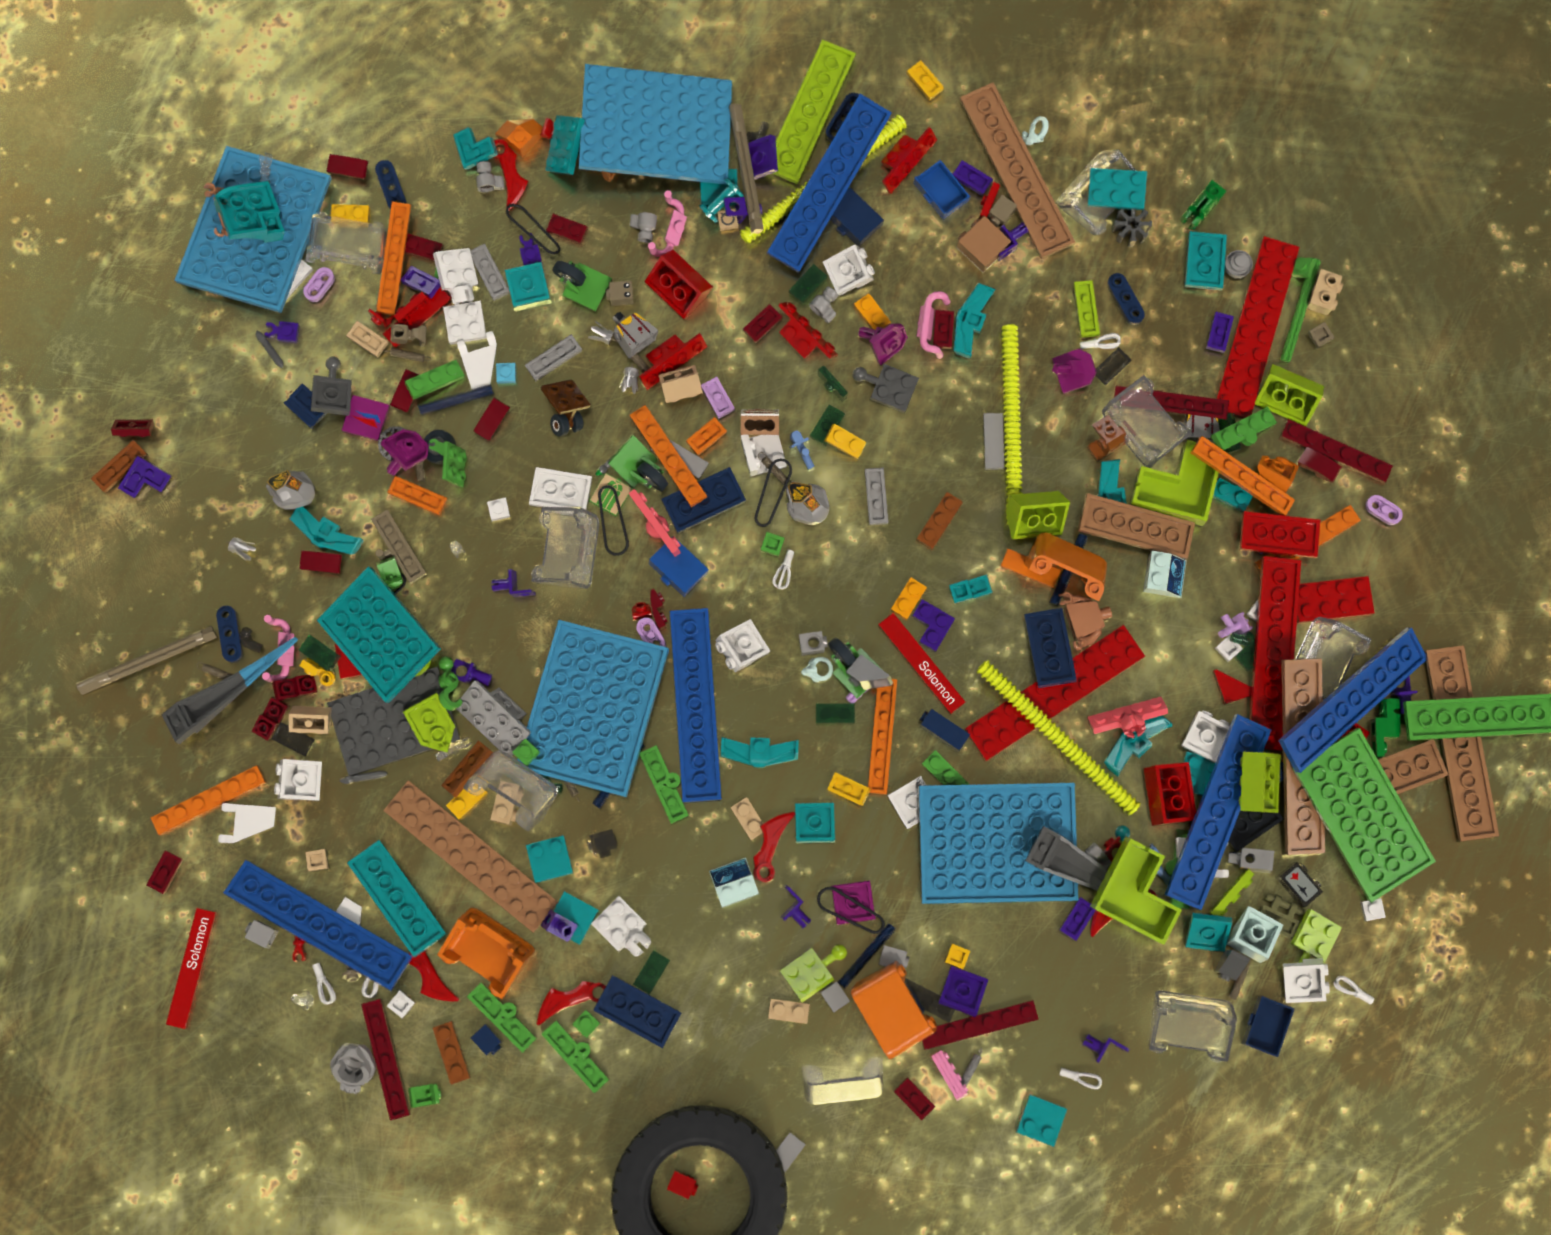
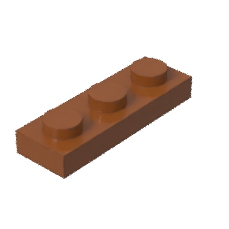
M132 440L91 479L106 493L127 474L137 456L145 458L148 454Z
M946 492L916 540L933 550L963 501Z
M478 740L441 786L456 798L493 752Z
M450 1021L433 1027L450 1084L452 1085L471 1078L453 1022Z

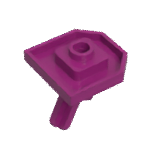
M892 323L885 329L877 327L876 330L861 327L858 333L859 337L869 340L876 360L880 365L903 349L908 338L905 328L901 323Z
M1076 349L1052 358L1054 362L1052 372L1058 376L1063 394L1091 385L1097 373L1091 354L1081 349Z
M402 429L381 441V446L393 457V460L387 467V473L392 476L396 475L401 467L406 471L427 459L429 445L416 431Z

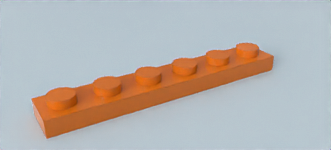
M392 202L376 309L377 313L395 315L397 311L411 204Z
M644 405L631 413L630 418L690 507L692 508L706 499L707 495L647 406Z
M1203 436L1199 437L1190 452L1280 515L1286 516L1295 501L1291 496Z
M1351 505L1320 523L1319 546L1361 521ZM1272 553L1266 555L1268 557H1278L1296 560L1301 558L1298 556ZM1262 558L1254 563L1260 574Z
M892 679L893 684L891 686L877 688L868 780V787L871 788L869 793L887 795L897 679Z
M256 765L151 817V820L158 835L161 836L221 806L223 803L234 800L266 784V781L259 766Z

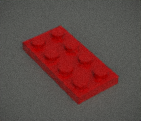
M1244 511L1242 515L1240 550L1317 558L1321 520Z
M1369 576L1300 584L1297 623L1375 614Z

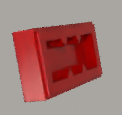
M993 182L988 196L984 195L980 205L983 208L979 220L984 216L988 218L989 211L993 206L1000 187L996 182Z

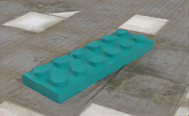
M380 840L347 862L414 958L447 935Z

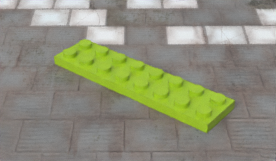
M825 40L821 41L776 140L778 171L772 173L773 175L795 184L799 183L856 57V53Z

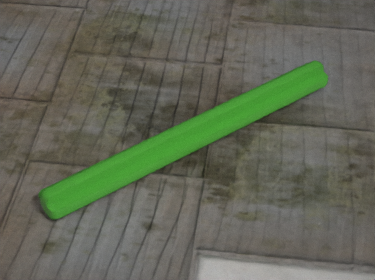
M1313 258L1316 262L1311 278L1304 279L1280 360L1289 363L1292 359L1321 261Z

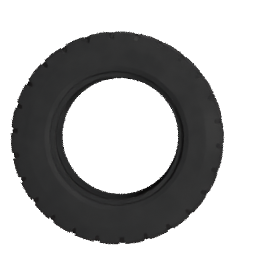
M710 1105L686 1106L669 1111L647 1124L632 1139L619 1160L611 1192L612 1215L619 1235H671L660 1224L655 1215L651 1201L652 1181L657 1168L668 1156L690 1146H709L725 1152L739 1164L747 1178L750 1189L749 1208L741 1224L730 1235H780L787 1210V1185L784 1168L776 1149L768 1137L754 1123L736 1112Z

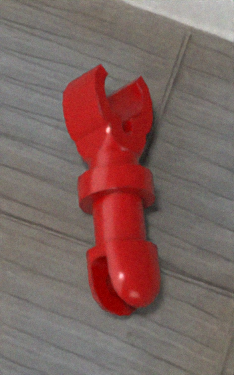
M294 935L295 941H293V945H295L292 956L293 961L298 962V954L302 955V961H306V953L303 948L305 941Z

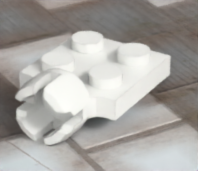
M470 248L435 252L433 257L441 289L450 292L454 305L473 301L472 287L478 285Z
M620 896L591 923L618 952L626 948L637 957L644 953L637 945L639 942L646 949L651 944L650 938L643 932V928L647 924Z

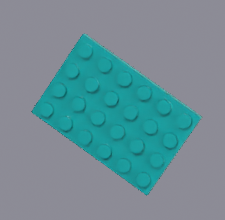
M369 566L317 619L318 623L385 703H390L441 650L440 646L376 571Z

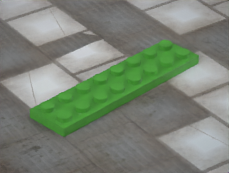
M1551 694L1403 702L1407 741L1551 733Z

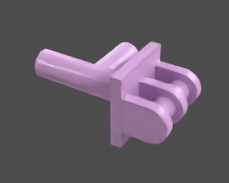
M1244 612L1239 613L1233 618L1226 614L1221 617L1226 628L1219 631L1218 635L1220 638H1224L1234 632L1239 637L1253 629V627L1249 626V620L1243 616Z

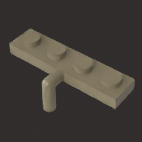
M385 510L372 518L373 524L389 548L384 552L381 549L376 550V556L380 560H385L392 555L393 557L395 556L398 565L410 584L427 575L390 512Z

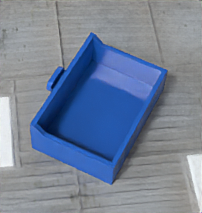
M941 160L919 176L914 177L913 184L942 220L970 199V195Z
M680 542L681 546L678 549L681 553L676 557L664 544L649 559V565L662 576L660 580L666 586L671 585L685 597L708 574L709 569Z

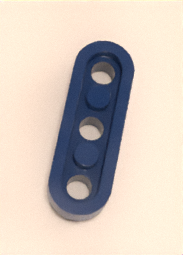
M849 93L843 100L826 128V138L828 141L832 142L835 136H832V133H837L844 122L841 118L847 117L852 108L850 103L857 100L858 93Z
M388 160L378 162L375 171L389 209L391 210L392 202L407 204L393 164ZM388 169L389 172L384 174L383 171ZM390 186H395L393 190H389Z
M1120 273L1112 274L1107 281V287L1116 304L1130 325L1140 324L1144 319L1145 313L1124 275ZM1114 280H1119L1121 284H1116ZM1123 296H1128L1130 300H1124ZM1132 312H1137L1138 316H1133Z
M222 606L216 614L222 655L228 662L236 663L243 656L238 616L236 610L231 606ZM225 612L229 613L227 618H223ZM231 630V636L227 637L226 632ZM231 649L235 650L233 655H229Z

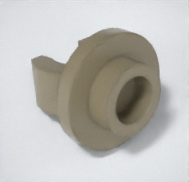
M346 966L347 971L342 974V978L348 982L357 981L362 976V974Z

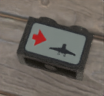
M1294 862L1281 872L1276 879L1298 905L1304 908L1323 893L1320 889L1322 886L1315 878L1312 879L1307 874L1309 871L1302 863Z

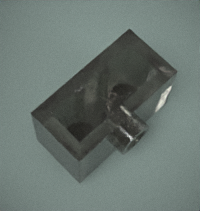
M612 829L589 835L590 840L587 841L588 848L596 857H609L611 853L619 851L615 832Z

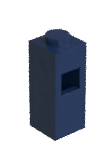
M933 709L929 713L925 711L919 720L922 722L920 725L922 729L957 752L960 751L970 736L969 733Z

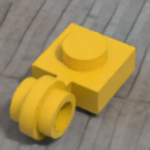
M311 657L303 659L299 665L308 675H319L320 682L324 686H330L336 680L335 674L332 671L325 670V666Z

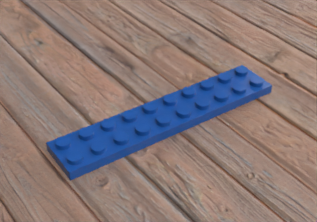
M859 94L766 254L799 273L892 112L864 95Z
M708 608L670 611L683 803L722 800Z
M1406 627L1278 740L1295 772L1301 773L1426 661V654L1412 627Z
M1234 715L1168 883L1165 896L1197 910H1202L1241 809L1239 805V797L1241 795L1240 777L1242 776L1241 757L1243 752L1263 753L1271 729L1241 715Z
M247 860L244 861L223 892L227 897L389 991H392L413 958L403 950Z

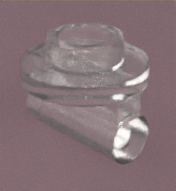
M304 991L302 996L293 995L291 998L292 1002L302 1006L304 1011H308L313 1005V995H310L309 991Z

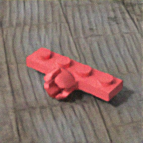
M633 489L628 494L647 519L645 524L647 533L652 538L662 539L674 557L681 553L678 549L681 545L675 537L670 538L667 534L670 531L668 522L663 516L658 515L653 507H647L645 503L648 500L642 492L637 493Z
M1157 697L1089 716L1088 723L1094 734L1121 728L1127 737L1135 738L1133 732H1136L1138 737L1144 733L1146 729L1145 720L1168 714V708L1162 697Z

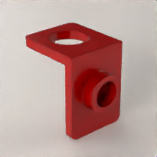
M371 309L368 310L371 315L370 320L377 326L382 325L387 329L395 319L394 315L385 319L381 316V313L374 312Z
M1111 837L1103 844L1105 848L1102 851L1111 862L1114 859L1112 857L1113 849L1121 846L1119 842L1120 837L1115 839Z

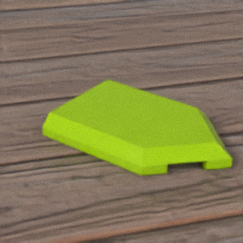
M438 693L403 711L421 746L448 753L455 725L446 708L440 703Z

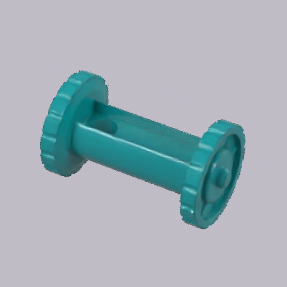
M729 178L725 179L728 187L708 207L703 203L699 205L705 215L715 223L719 221L715 214L724 206L725 198H732L735 194L739 197L744 196L738 185L734 184Z

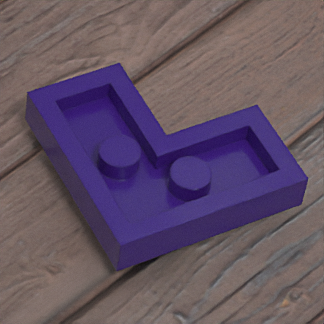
M137 456L118 489L133 498L137 497L145 483L163 492L172 475L141 456Z
M923 599L912 616L928 626L919 643L936 652L955 618Z

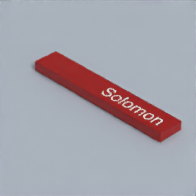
M894 613L878 624L950 715L965 703V700Z
M196 908L166 1025L187 1029L217 912Z

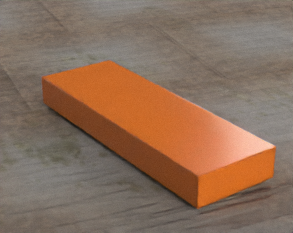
M398 476L394 477L387 491L388 494L438 516H440L447 502L446 497Z
M1007 549L1000 567L1052 589L1054 588L1061 570L1051 567L1047 573L1037 574L1025 566L1024 563L1027 556Z

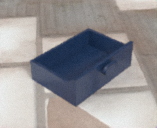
M851 188L847 189L830 218L837 226L836 231L841 236L846 235L859 247L884 222V219Z
M1258 996L1254 1010L1250 1013L1247 1021L1248 1027L1242 1044L1273 1057H1278L1295 1009L1264 996Z

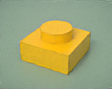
M951 944L945 963L964 969L970 950Z

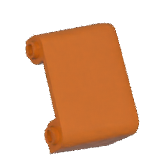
M1047 532L1041 533L1036 537L1025 560V566L1037 574L1047 573L1053 564L1081 576L1080 579L1085 583V593L1090 598L1100 601L1104 592L1107 562L1105 559Z
M470 908L457 920L437 956L447 964H455L458 961L462 962L491 982L489 989L492 995L503 999L535 950L530 943L482 911Z
M898 961L858 981L851 989V995L889 1059H893L937 1030L935 1019L927 1014L923 1015L905 984V975L907 973L902 964L899 965Z

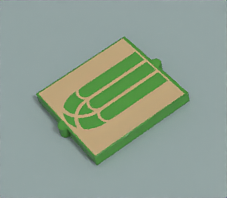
M605 473L589 502L599 507V490L603 486H612L617 492L620 508H622L629 496L628 493L633 488L621 482L620 478L616 479ZM606 488L601 492L603 511L605 510L617 516L619 512L614 492Z

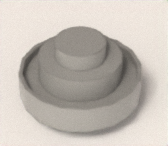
M1242 250L1231 252L1225 259V270L1234 278L1245 277L1253 266L1251 256Z

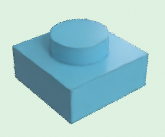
M496 363L497 384L516 383L515 363Z

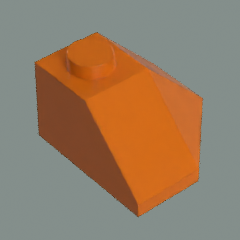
M534 119L507 120L495 135L499 139L506 141L508 146L523 158L542 138L540 134L543 127Z
M1263 455L1257 466L1261 477L1285 493L1293 483L1299 467L1284 457L1277 456L1275 459H1270L1269 456Z

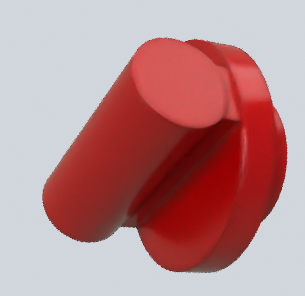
M546 118L540 136L550 140L554 131V122Z
M645 602L636 603L632 607L633 620L652 617L650 605Z

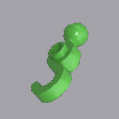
M444 656L439 660L438 664L440 669L443 670V674L439 676L438 682L441 688L444 689L440 692L439 699L444 708L453 711L462 704L461 699L455 702L449 699V693L458 686L459 681L456 674L451 672L454 665L452 658Z

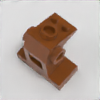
M1106 415L1092 424L1100 438L1089 444L1087 449L1098 463L1129 443L1123 427L1117 426L1109 415Z

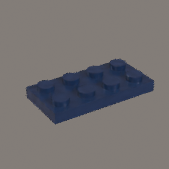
M730 467L698 481L707 498L692 508L680 490L661 499L677 534L746 502Z
M1057 608L1024 614L1038 688L1077 682L1063 609Z
M613 975L593 1009L598 1014L661 1048L664 1047L681 1015L680 1011Z

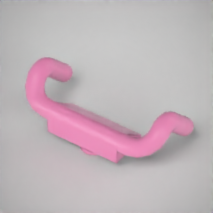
M665 191V200L668 204L675 206L677 211H673L665 236L666 248L658 250L655 243L650 242L648 244L650 254L655 257H660L662 254L673 250L674 246H678L687 219L684 215L683 204L679 200L672 198L670 191Z
M937 291L929 294L924 306L920 307L917 337L920 338V345L925 351L935 353L936 357L941 359L944 356L942 350L938 346L930 345L927 342L932 339L935 310L932 307V302L935 299H942L944 305H949L951 301L945 292Z
M270 615L264 617V621L269 625L280 626L283 629V632H278V647L294 637V634L290 631L289 624L285 620L273 618ZM294 645L277 659V665L282 666L280 674L271 675L268 672H264L262 674L264 680L274 682L284 680L288 676L289 668L293 666Z

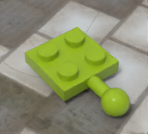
M1307 909L1290 943L1304 951L1299 963H1302L1303 959H1310L1311 956L1323 958V962H1326L1342 927L1312 909Z
M841 944L835 945L832 948L831 954L820 960L811 948L781 969L780 972L803 1003L834 981L826 966L835 960H843L847 955V949Z

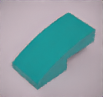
M987 574L949 585L955 604L993 593Z

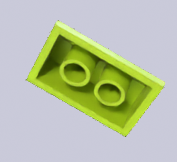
M1272 364L1259 390L1255 405L1262 408L1268 407L1271 412L1307 426L1323 396L1325 386Z
M1060 491L1010 495L1006 514L1011 538H1035L1044 532L1054 536L1062 535L1070 501Z
M1243 752L1240 761L1242 767V776L1240 777L1241 795L1239 797L1240 811L1278 813L1281 754Z

